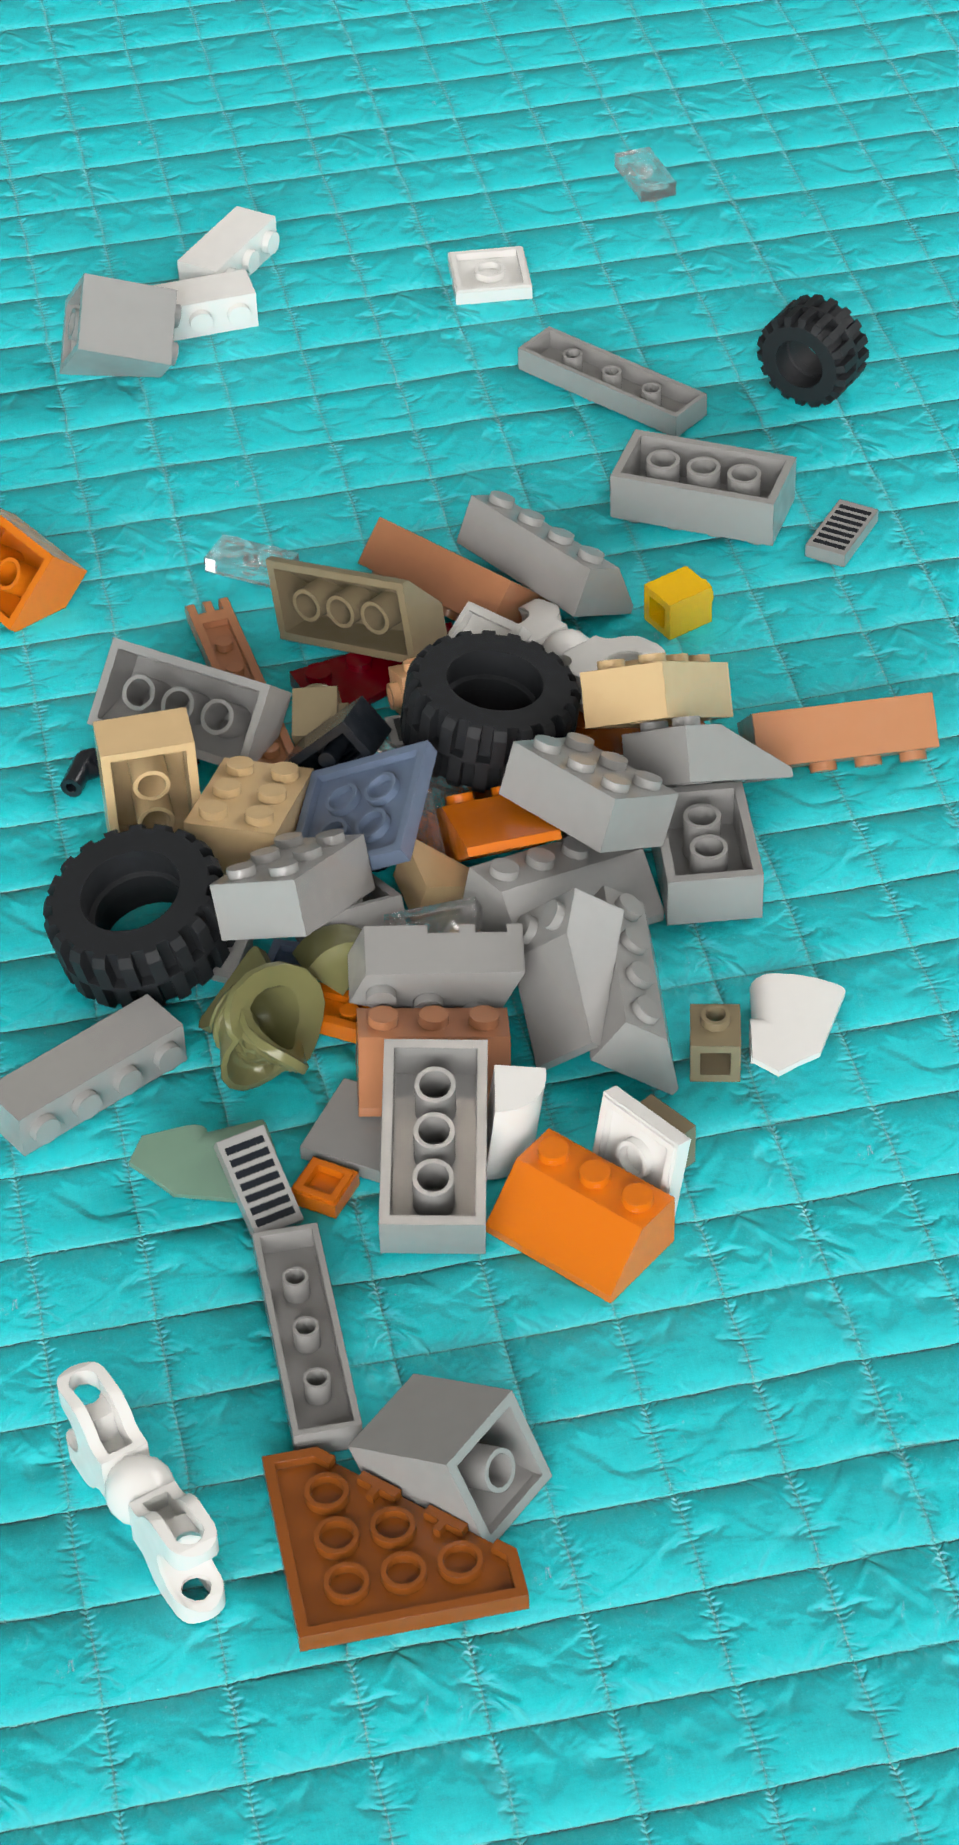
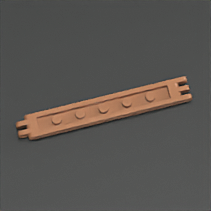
M228 597L218 599L219 610L214 609L211 601L202 602L203 613L198 614L194 604L185 606L187 621L207 666L266 683ZM284 722L279 737L258 762L273 764L284 762L295 748Z

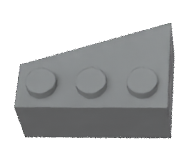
M522 923L506 924V932H475V924H459V932L428 933L427 925L363 926L347 954L349 1003L369 1006L370 1008L380 1005L392 1008H423L430 1005L443 1008H473L479 1005L503 1008L526 972Z

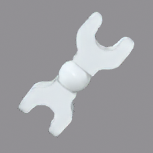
M534 599L518 608L522 617V622L518 624L532 633L527 642L530 643L533 640L543 645L547 653L553 651L562 659L564 666H568L572 671L581 691L579 711L583 713L580 672L597 670L598 661L610 659L638 660L639 655L666 653L657 643L640 636L602 638L595 635L589 639L581 631L568 629L567 624L561 622L558 605L542 599Z
M96 1362L79 1363L64 1370L57 1378V1389L61 1407L72 1426L66 1433L70 1460L85 1483L91 1488L96 1487L105 1497L111 1514L123 1524L131 1525L133 1540L142 1552L158 1590L176 1616L188 1624L201 1623L214 1618L226 1605L224 1582L212 1560L219 1551L215 1523L196 1496L191 1493L185 1494L175 1482L170 1468L157 1457L150 1456L148 1442L140 1432L122 1391L107 1370ZM88 1384L96 1387L100 1391L99 1398L87 1405H84L74 1392L79 1385ZM198 1578L209 1594L203 1600L189 1599L182 1594L183 1585L191 1579Z

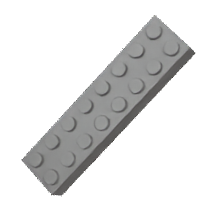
M550 326L518 348V369L667 435L680 436L707 415L706 393Z
M318 1223L252 1233L254 1256L293 1449L300 1450L319 1447L329 1453L348 1450V1445L363 1428Z

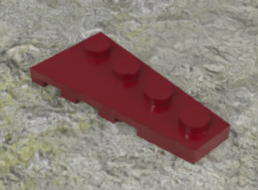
M451 622L445 623L447 634L453 626ZM349 652L345 655L312 663L306 667L290 671V683L292 688H304L314 683L338 686L342 703L348 702L351 704L360 696H363L371 705L387 697L386 686L387 683H390L388 667L403 663Z

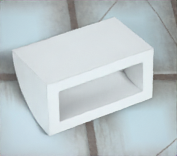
M494 1065L487 1108V1180L508 1177L516 1158L536 1141L546 1083V1068Z

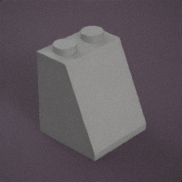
M84 273L65 302L60 374L162 377L171 365H175L178 357V342L173 341L174 328L179 326L181 319V305L176 304L177 290Z
M413 1374L348 1445L361 1472L364 1470L401 1489L403 1498L425 1509L430 1504L468 1523V1531L492 1543L504 1534L553 1476L512 1390L420 1374Z

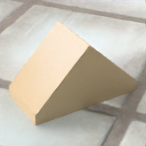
M416 839L411 861L397 864L393 876L411 916H416L440 908L461 904L469 867Z

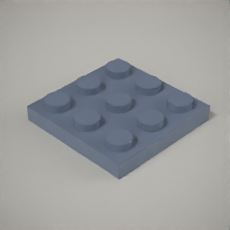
M428 740L312 771L295 832H302L303 838L315 837L316 834L331 829H343L345 835L364 834L371 871L411 861L437 750Z

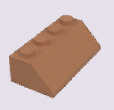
M379 517L358 561V564L372 570L371 574L409 580L442 602L444 616L454 621L457 620L468 601L517 624L522 622V617L518 610L519 607L534 599L548 601L534 591L382 517Z
M932 692L752 713L737 723L739 736L792 768L809 766L811 774L838 770L837 762L854 760L855 768L882 765V757L899 755L900 763L921 761L927 759V751L940 747Z

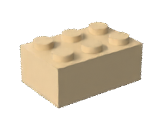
M651 653L639 655L638 660L610 659L598 661L597 670L580 672L585 729L640 728V723L653 721H668V726H672V718L685 716H700V721L734 717L728 662H710V654L688 656V653L666 655V653Z
M186 707L92 722L107 832L117 829L118 833L128 831L130 825L138 824L145 825L147 829L153 828L154 824L167 825L173 828L174 833L177 829L184 830L183 822L201 795L195 741Z
M246 756L224 757L183 822L184 831L195 835L196 839L205 842L212 849L225 875L227 874V867L246 862L251 859V852L273 845L276 836L296 831L310 776L314 769L298 767L297 764L292 762L273 764L253 761V759Z

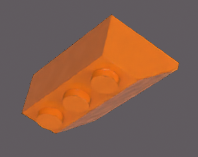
M0 508V622L9 630L17 632L66 608L87 570L17 515Z
M548 1128L516 1158L486 1222V1232L611 1304L674 1241L675 1197Z

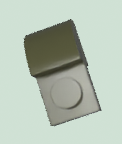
M333 924L321 927L305 937L292 952V955L316 979L339 994L344 995L349 988L347 954L362 929L348 924Z

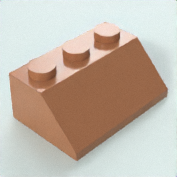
M385 1005L373 1008H357L355 1058L359 1117H382L384 1039L488 1040V1108L494 1065L511 1066V1035L507 1008H494L488 1005H479L473 1008H443L436 1005L423 1008H392Z

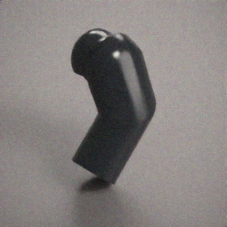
M96 748L80 751L73 758L60 784L61 790L70 797L79 796L87 781L100 777Z

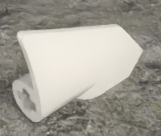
M770 973L757 977L750 986V1064H756L779 1077L800 1065L819 1058L845 998V989L829 981L796 974Z

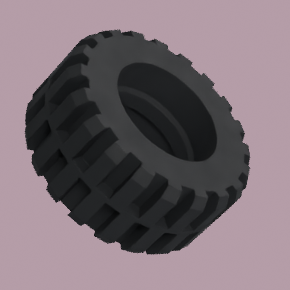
M483 630L481 634L463 631L453 638L447 635L437 639L433 645L429 644L419 652L410 663L407 671L399 724L401 727L400 735L405 746L428 740L437 750L432 776L435 778L442 776L446 778L447 784L458 788L460 785L472 787L471 791L484 793L485 790L501 786L513 741L533 740L536 735L561 738L566 737L567 733L576 732L581 691L570 668L564 666L562 659L553 651L547 653L543 645L533 640L528 643L521 640V636L508 633V636L497 635L496 631Z
M143 824L130 825L128 831L120 833L115 829L104 833V839L93 843L91 840L80 847L81 853L75 858L70 856L61 866L62 875L54 876L47 891L49 896L46 897L43 907L44 927L66 976L70 983L75 984L78 992L88 999H96L98 1004L111 1008H116L118 1004H121L123 1008L146 994L150 995L161 1006H166V1000L177 996L181 1000L192 994L191 989L197 984L204 986L214 976L213 969L216 966L222 967L230 954L228 947H233L236 941H222L209 885L224 876V873L212 849L205 842L196 839L195 835L187 831L177 829L174 833L172 827L154 824V827L147 829ZM151 903H172L163 915L143 927L127 931H110L120 918L138 907Z

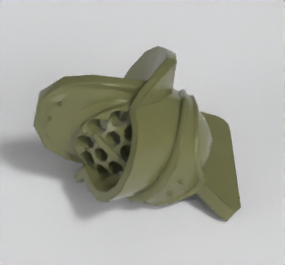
M253 946L247 952L200 1018L198 1026L208 1033H213L216 1047L220 1049L221 1079L230 1089L245 1091L257 1088L284 1071L300 1073L302 1075L306 1073L309 1068L307 1061L310 1059L317 1044L324 1017L325 999L321 984L302 966L282 961L271 962L266 951L257 946Z

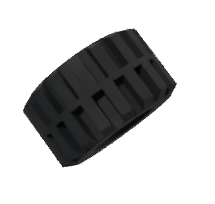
M807 294L791 301L761 331L763 334L758 338L757 345L760 349L757 351V357L759 361L763 362V365L760 367L763 374L768 375L771 379L769 384L774 389L777 387L781 390V395L788 400L791 397L795 400V404L801 406L808 403L810 407H819L821 404L826 406L832 403L860 376L867 365L865 361L869 357V349L864 346L868 343L866 334L860 332L862 325L859 320H854L850 316L852 312L846 306L842 309L838 306V301L832 298L825 301L823 295L814 294L810 298Z

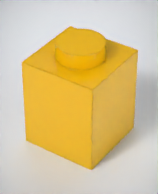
M687 566L644 584V619L669 640L712 622V601L714 599L712 586L706 579L701 578Z

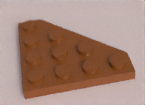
M319 1447L261 1456L300 1652L529 1609V1593L517 1548L499 1539L492 1543L468 1531V1523L430 1504L425 1509L403 1498L401 1489L364 1470L360 1475L337 1464L336 1457L333 1454Z

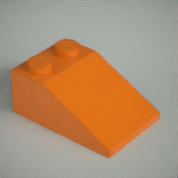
M501 786L490 788L492 797L474 800L473 792L445 797L446 806L434 810L443 854L458 862L540 846L560 840L562 835L560 829L500 795Z

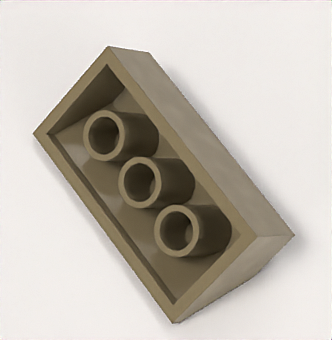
M273 556L265 559L280 638L283 640L403 663L404 660L415 658L419 652L429 644L433 645L437 639L447 636L442 602L409 580Z

